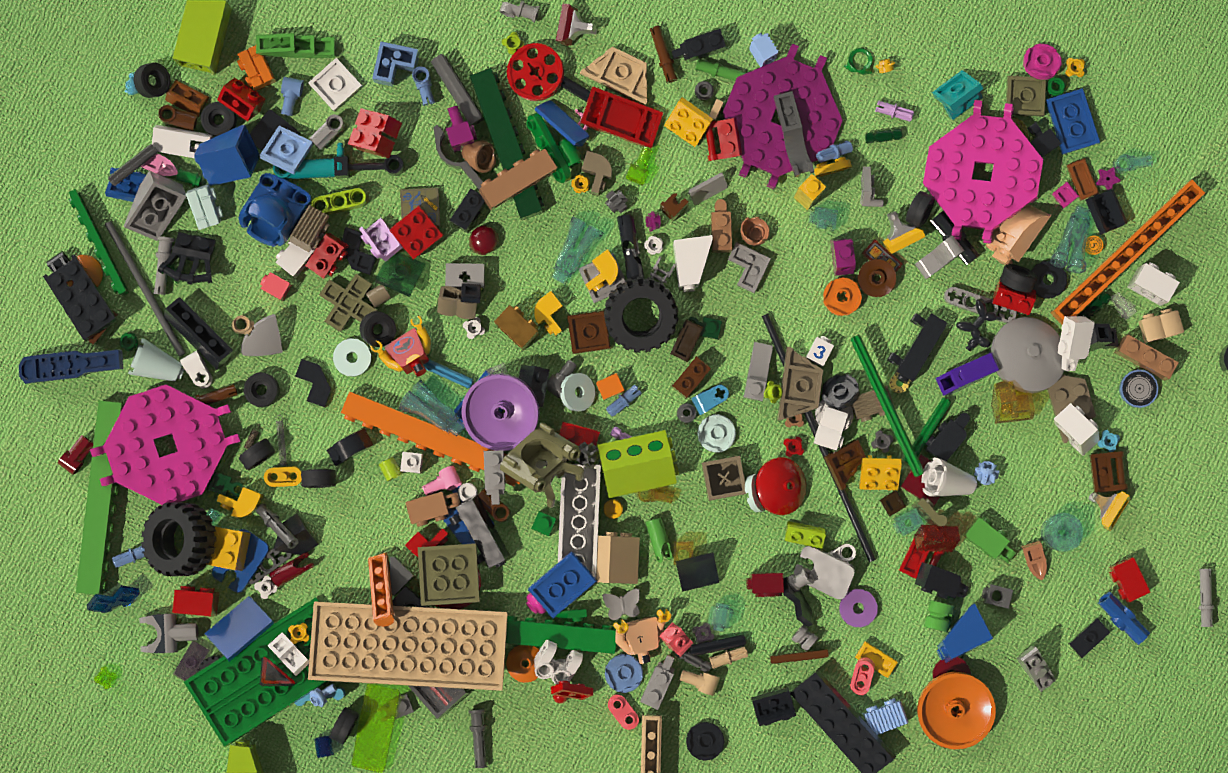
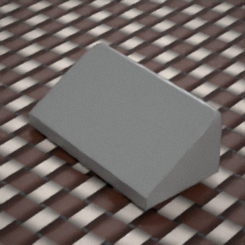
M719 173L689 190L688 195L694 205L727 189L723 173Z

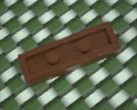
M827 649L770 655L769 661L771 664L828 658L829 655Z

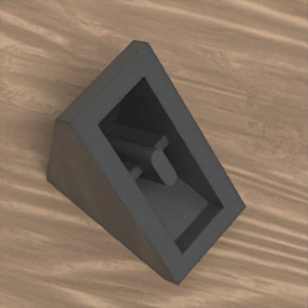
M390 557L392 595H396L415 575L396 557Z

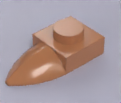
M1037 541L1021 546L1029 570L1036 578L1043 580L1047 570V562L1041 542Z

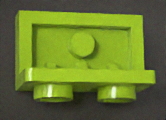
M787 521L784 541L823 548L826 537L825 528Z

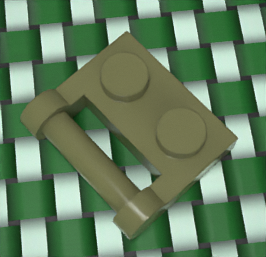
M921 498L911 505L932 528L936 529L947 524L946 516L939 515L933 509L935 506L930 500Z

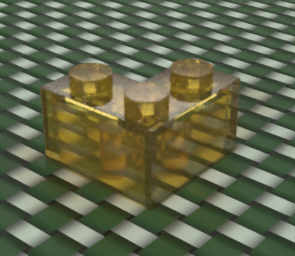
M1002 381L994 384L991 407L995 424L1031 420L1034 418L1035 407L1031 393L1015 391L1013 382Z

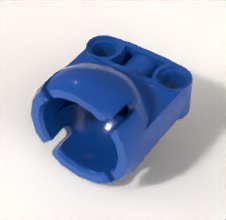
M265 173L260 177L258 185L241 209L238 218L242 228H247V233L257 241L268 246H282L288 241L310 205V194L283 178Z

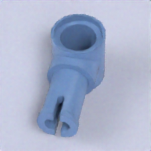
M417 67L413 70L412 77L417 90L420 91L423 106L428 105L427 99H429L430 105L434 104L435 100L430 88L432 86L430 74L425 67ZM419 73H425L427 75L425 80L419 81L416 79Z
M289 77L283 78L281 93L283 94L284 102L281 114L293 115L295 102L302 95L303 80Z

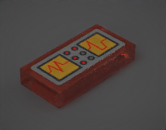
M875 239L862 253L869 261L873 259L887 261L892 265L895 272L903 265Z

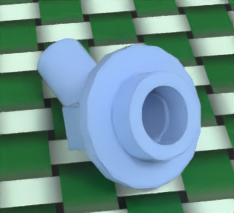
M332 684L323 690L319 688L310 692L311 703L314 706L323 707L327 702L325 697L337 691L336 686Z

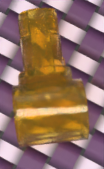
M654 488L648 490V495L645 498L641 497L640 492H636L634 495L642 502L660 501L672 504L673 499L667 496L674 497V492Z

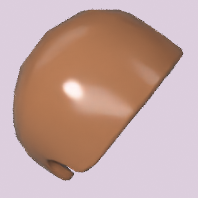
M747 217L742 222L740 233L747 244L753 246L761 245L769 238L770 228L766 221L759 217Z

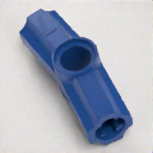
M1111 592L1104 594L1099 599L1098 604L1111 617L1110 620L1137 645L1149 636L1150 633L1136 619L1134 613L1125 605H1122Z

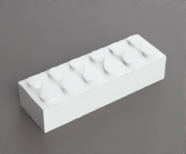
M573 464L581 466L584 469L582 481H577L575 479L576 475L567 472L561 477L558 562L573 551L596 578L601 465L589 467L588 465Z

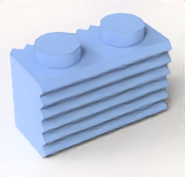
M759 33L754 36L749 50L758 65L763 67L775 61L779 50H776L774 43H772L773 40H770L768 34L765 33L763 35Z
M893 698L885 701V705L879 708L877 705L866 708L867 712L863 713L864 719L877 735L909 723L900 700L896 701Z

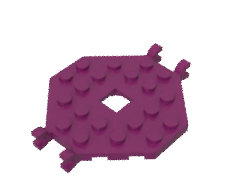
M791 44L786 57L737 77L722 113L724 119H737L742 151L741 158L743 161L738 175L746 178L750 166L770 173L771 177L766 187L771 189L776 187L780 176L793 171L787 156L782 128L780 125L771 122L776 109L773 99L774 95L793 92L802 124L806 151L812 163L818 160L816 154L819 151L829 148L834 143L843 121L822 73L827 58L820 55L814 68L793 60L799 48L795 44Z

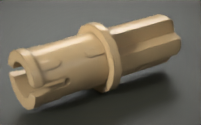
M746 647L729 652L725 650L724 653L709 657L712 668L715 669L726 664L732 665V662L748 657V651Z

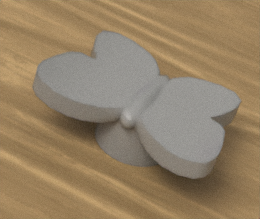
M633 589L620 597L613 594H603L602 596L606 607L610 608L608 616L611 620H617L623 614L635 617L640 613L639 608L635 605L639 601V589Z

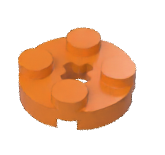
M844 277L829 282L823 292L824 306L829 312L837 316H848L856 311L862 299L858 285L853 280ZM845 292L847 300L840 302L837 294Z

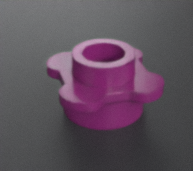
M651 211L646 216V226L652 232L659 229L661 224L659 214H655L654 211Z

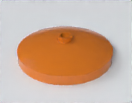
M949 672L934 678L923 689L917 705L918 720L924 733L931 741L948 749H965L979 743L990 732L996 714L994 698L988 687L977 677L964 672ZM956 706H958V709H957V710H955V711L952 710V708H955Z

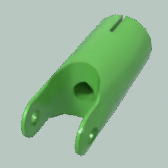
M662 517L646 521L656 560L659 563L663 562L662 548L666 558L671 560L673 555Z

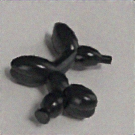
M981 299L976 300L975 305L979 317L973 323L968 321L956 323V327L959 330L970 332L973 337L969 340L968 346L965 347L970 352L978 344L984 348L991 345L989 338L981 336L979 327L985 320H1002L1001 316H997L993 312H987L986 305Z

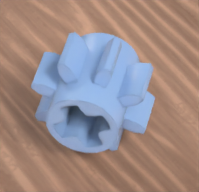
M990 461L979 463L974 473L977 476V481L983 485L995 483V479H998L999 471L996 470L997 465Z

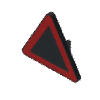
M263 656L259 681L261 686H294L296 684L292 678L272 661Z

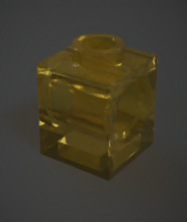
M674 542L673 565H676L675 561L679 560L678 552L680 550H686L689 554L688 558L693 557V542Z

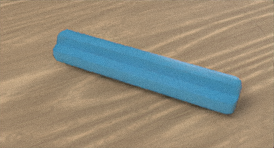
M430 359L424 364L426 370L466 388H470L473 383L472 378Z

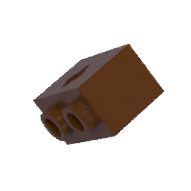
M696 356L672 385V388L687 399L711 368Z

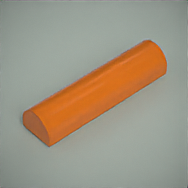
M387 553L369 557L368 564L373 621L378 626L386 627L393 624L394 613L389 558Z

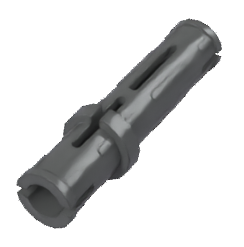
M260 504L256 508V513L264 520V524L270 527L289 549L294 548L298 544V539L279 520V516L276 513H272L266 504Z

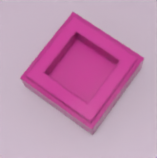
M1068 182L1052 193V196L1063 209L1079 197Z

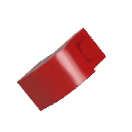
M442 528L429 541L418 531L405 546L418 557V547L443 546L449 540L447 538L449 533Z

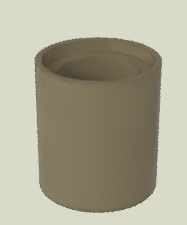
M382 283L366 293L375 308L391 298Z

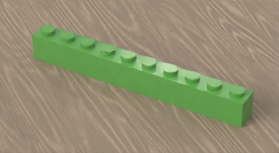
M99 400L93 448L105 444L125 405L124 403ZM106 453L92 457L76 593L103 595V591H106L107 588L105 572L109 570L107 555L111 552L112 542L109 541V538L114 530V522L111 521L112 514L114 515L116 512L114 495L118 494V484L113 483L104 487L101 485V478L113 475Z

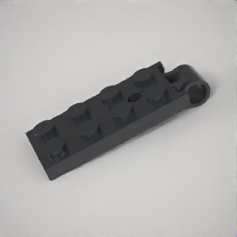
M61 251L46 261L53 273L49 276L45 274L43 277L82 339L88 341L118 319L78 257L74 254L71 256L72 260L70 261L68 256ZM73 280V286L68 287V282Z

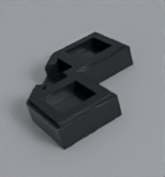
M345 227L342 241L349 245L346 249L348 252L346 258L352 270L371 275L376 257L359 251L362 243L361 235H363L360 231Z
M301 359L295 377L313 383L307 402L325 408L331 393V387L320 365Z
M788 577L783 578V595L795 604L796 619L807 627L813 625L812 610L801 589L794 591L790 586Z

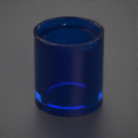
M329 736L314 738L317 758L334 755L332 739Z

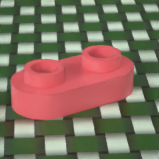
M860 658L855 665L850 687L857 695L866 694L871 686L875 664L869 658Z
M616 694L611 696L608 700L610 712L624 729H634L639 722L637 713L622 695ZM615 701H619L621 703L620 708L614 707ZM628 716L632 717L633 719L632 723L630 724L626 723L625 721L626 717Z

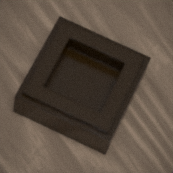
M896 490L879 500L889 517L906 507Z

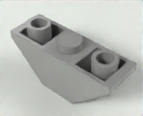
M1030 646L1016 657L1023 670L1041 692L1056 681L1036 647Z

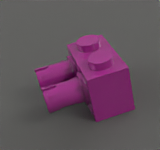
M458 106L447 109L452 126L446 128L454 153L461 151L465 145L472 144L474 140H477L473 125L469 126L468 121H463Z

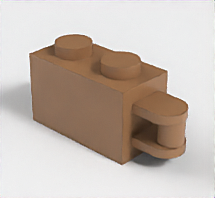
M719 199L714 206L715 212L711 213L712 253H730L732 251L731 212H727L725 200Z
M439 492L407 501L405 504L411 524H416L417 527L427 525V520L435 518L437 522L447 519L446 515L450 514L449 509L457 507L460 504L458 492L446 496L444 492ZM451 498L453 505L448 506L446 499Z

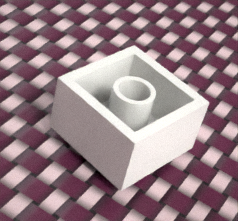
M1145 263L1137 268L1127 287L1161 306L1170 301L1180 282L1175 280L1176 277L1168 272L1164 274L1159 271V267L1155 264Z

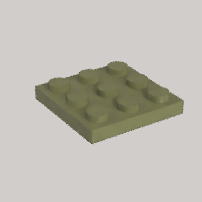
M476 544L418 547L421 606L480 602Z

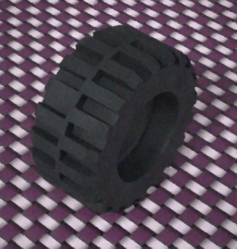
M640 276L633 280L631 278L626 279V282L623 284L620 282L616 286L617 288L610 292L609 299L605 303L604 317L610 336L614 338L618 345L621 344L624 349L628 351L632 349L636 353L644 350L647 353L651 352L653 348H661V344L667 343L670 340L671 334L674 335L679 319L678 308L668 288L664 287V284L659 281L656 282L653 278L649 277L644 279ZM637 298L651 299L659 309L657 323L646 331L630 329L623 319L625 306Z
M168 502L156 507L155 511H152L148 516L149 520L145 521V529L141 535L143 537L141 545L145 550L143 552L145 558L149 560L148 564L157 573L164 576L195 575L206 568V563L211 561V554H214L216 548L214 547V542H216L214 532L216 530L215 526L211 524V517L206 515L207 512L203 508L191 503ZM178 525L181 526L184 533V545L180 554L176 552L174 547V533Z

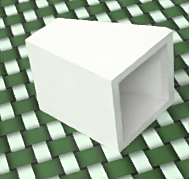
M712 235L673 241L679 290L683 289V292H692L698 287L712 243Z

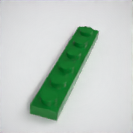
M76 189L69 191L70 198L68 200L73 209H77L79 213L77 218L81 225H85L87 229L85 234L89 242H93L96 247L93 249L98 259H102L104 266H102L104 273L107 277L110 276L113 281L110 283L113 291L121 296L128 294L129 291L80 192Z

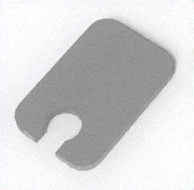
M804 547L800 557L808 558L814 563V568L810 570L813 574L814 583L807 585L836 599H843L847 595L854 578L855 568L851 564L816 547ZM797 564L794 570V575L802 572V569H804V567L800 564Z

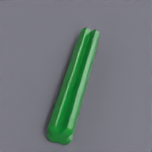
M943 397L913 443L912 446L917 457L950 407L951 401ZM904 457V462L908 464L906 457Z

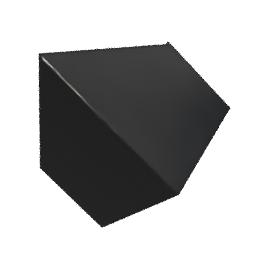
M298 513L284 521L283 525L298 539V544L294 548L289 549L280 537L277 536L273 551L302 555L319 544Z

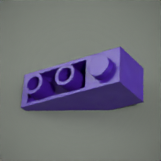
M992 352L950 370L935 379L943 396L951 395L999 371L1000 368Z

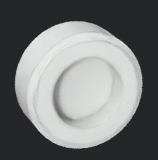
M465 483L458 489V496L462 501L478 494L477 488L470 483Z

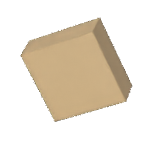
M716 99L709 114L713 118V122L716 121L723 102Z

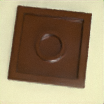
M604 311L567 316L573 354L611 349Z

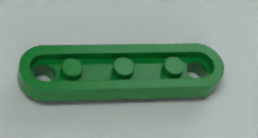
M538 113L529 115L526 124L532 132L537 146L540 147L541 151L546 149L557 167L556 172L553 173L555 180L559 183L570 181V169L542 116Z

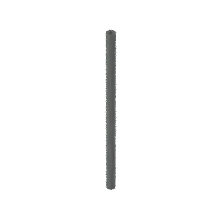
M112 221L105 223L108 232L179 357L184 355L183 347L170 324L164 318L161 308Z

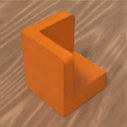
M617 373L596 382L603 401L624 392Z

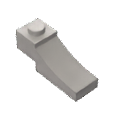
M754 342L743 398L763 401L773 349L772 345Z

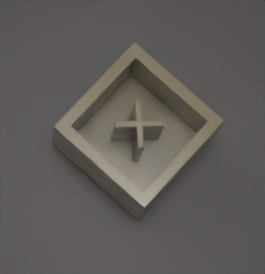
M740 456L701 463L708 501L747 494L745 492V479Z

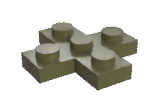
M355 274L346 289L329 279L319 296L335 306L324 322L342 332L351 317L361 322L368 313L378 311L362 301L372 284L358 274Z

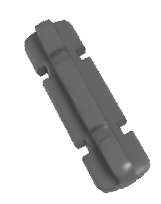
M686 651L681 657L676 654L680 659H685L684 661L697 668L700 667L706 673L712 667L710 662L703 661L699 656H692L690 651L689 653Z

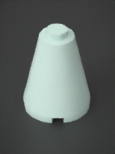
M142 338L141 342L144 344L143 346H138L131 367L134 369L133 371L129 369L128 374L174 382L177 378L181 379L184 368H181L182 364Z

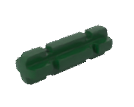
M901 129L877 131L875 133L869 132L865 134V141L869 144L874 143V141L900 140L903 134Z
M1107 292L1102 293L1099 299L1097 298L1085 309L1086 311H1082L1078 316L1090 319L1091 316H1094L1104 307V304L1111 300L1110 295Z

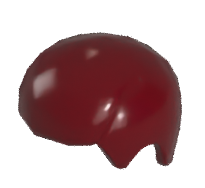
M479 226L469 236V247L476 254H489L496 249L499 243L498 233L491 226Z

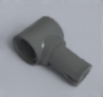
M568 360L559 373L552 374L549 378L546 390L560 399V393H562L561 384L565 377L574 372L577 365Z

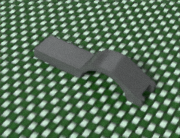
M793 92L774 95L773 99L783 131L787 156L795 177L805 172L814 173L812 161H810L806 151L802 124Z
M438 125L434 126L436 150L441 160L448 167L462 169L479 190L483 182L467 161L461 163L452 162L442 154L441 143L445 135Z

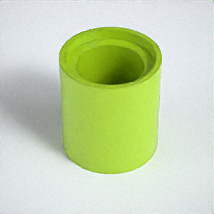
M394 457L378 464L387 482L402 475Z

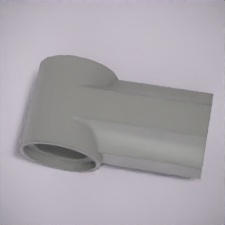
M330 115L326 122L309 139L322 150L338 134L344 131L345 123L340 116ZM333 121H340V126L337 129L331 128Z

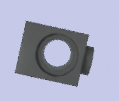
M988 584L987 587L983 588V603L1009 609L1013 590ZM995 590H998L1001 594V598L998 601L992 599V593Z

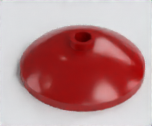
M779 457L770 459L760 468L755 487L759 502L768 512L775 515H787L793 513L801 506L806 495L807 486L805 475L800 466L791 459Z

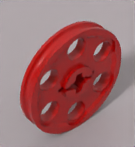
M531 43L522 46L512 55L507 66V79L511 88L520 97L530 101H541L554 95L560 88L564 79V65L560 56L551 47L540 43ZM531 49H537L538 55L536 58H529L528 52ZM549 55L555 57V62L552 65H547L545 62L546 57ZM516 61L523 62V68L519 71L514 70L513 67ZM529 64L533 68L538 70L539 76L542 78V80H540L538 76L532 75L533 71ZM557 74V81L553 84L549 83V75ZM520 79L526 82L523 89H517L516 83ZM536 86H542L543 92L539 96L533 93Z

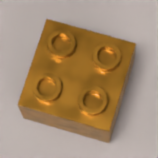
M509 305L494 323L524 351L539 335L537 331L538 326L531 319L528 321L524 319V313L516 305L514 307Z

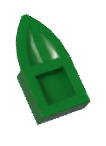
M587 609L564 610L555 617L572 618V622L584 621L583 617H587Z

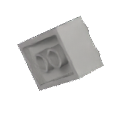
M149 170L139 186L124 227L158 241L157 237H161L187 197L183 185Z

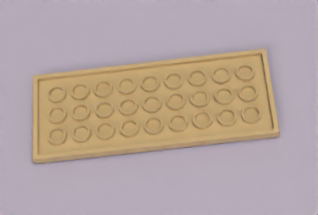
M314 602L308 680L503 691L508 612L393 606V624L381 627L373 621L372 605Z

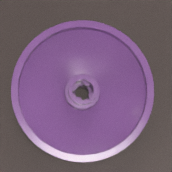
M491 374L478 380L466 393L462 404V419L468 434L478 444L490 450L507 451L514 449L536 429L539 421V405L532 389L521 379L508 374ZM499 409H504L505 413H501Z

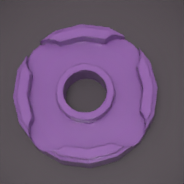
M854 589L848 591L847 595L841 599L839 613L846 624L853 627H864L875 619L878 605L871 593L863 589ZM855 603L863 605L864 609L860 614H856L853 611Z

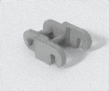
M659 256L653 267L654 273L650 275L652 276L651 278H655L663 284L667 283L666 278H670L676 264H673L670 272H665L658 267L662 258ZM659 271L665 274V277L662 278L656 275V272Z

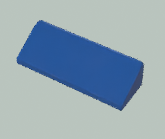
M551 100L535 107V111L573 145L583 146L590 135Z

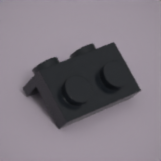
M1113 189L1085 200L1100 235L1127 224L1126 217Z
M788 687L751 697L759 726L771 725L773 722L789 720L796 716Z

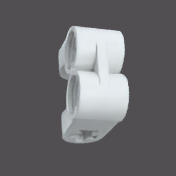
M546 640L534 658L536 676L540 679L552 678L556 685L559 681H571L582 662L583 654L572 650L566 660H554L553 656L557 649V643Z

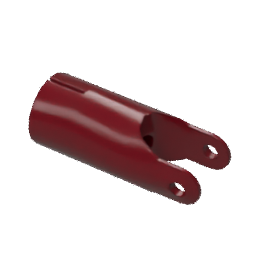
M304 553L269 573L277 588L314 567V563H310L302 568H298V564L307 558L309 553Z

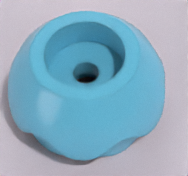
M135 72L129 74V80L125 84L127 88L125 92L128 95L138 94L133 81Z

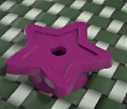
M1114 167L1108 171L1098 170L1100 177L1096 185L1104 186L1107 190H1110L1113 184L1121 181L1115 176Z

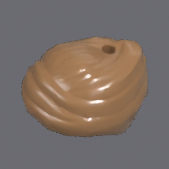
M476 141L462 148L463 158L477 172L487 173L496 164L495 149L487 141Z

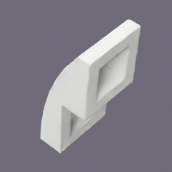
M283 633L268 645L295 676L309 664V660Z

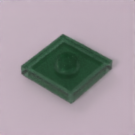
M397 252L386 262L384 261L375 282L410 297L426 264Z

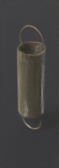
M252 429L244 448L248 449L253 446L259 434L258 431Z

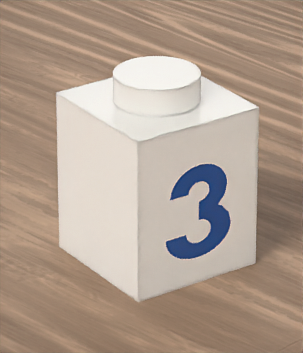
M824 336L816 337L805 358L823 367L834 345L830 344L831 340Z

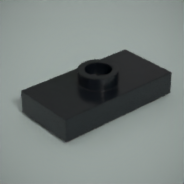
M1096 618L1073 638L1068 645L1080 658H1083L1110 632Z

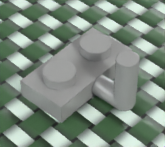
M863 166L860 204L869 207H883L882 199H874L875 187H872L874 186V175H871V167Z

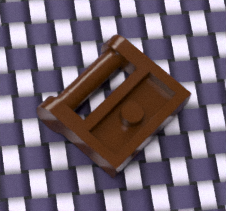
M1124 451L1089 455L1094 493L1128 489L1123 463ZM1111 458H1115L1118 485L1113 483Z

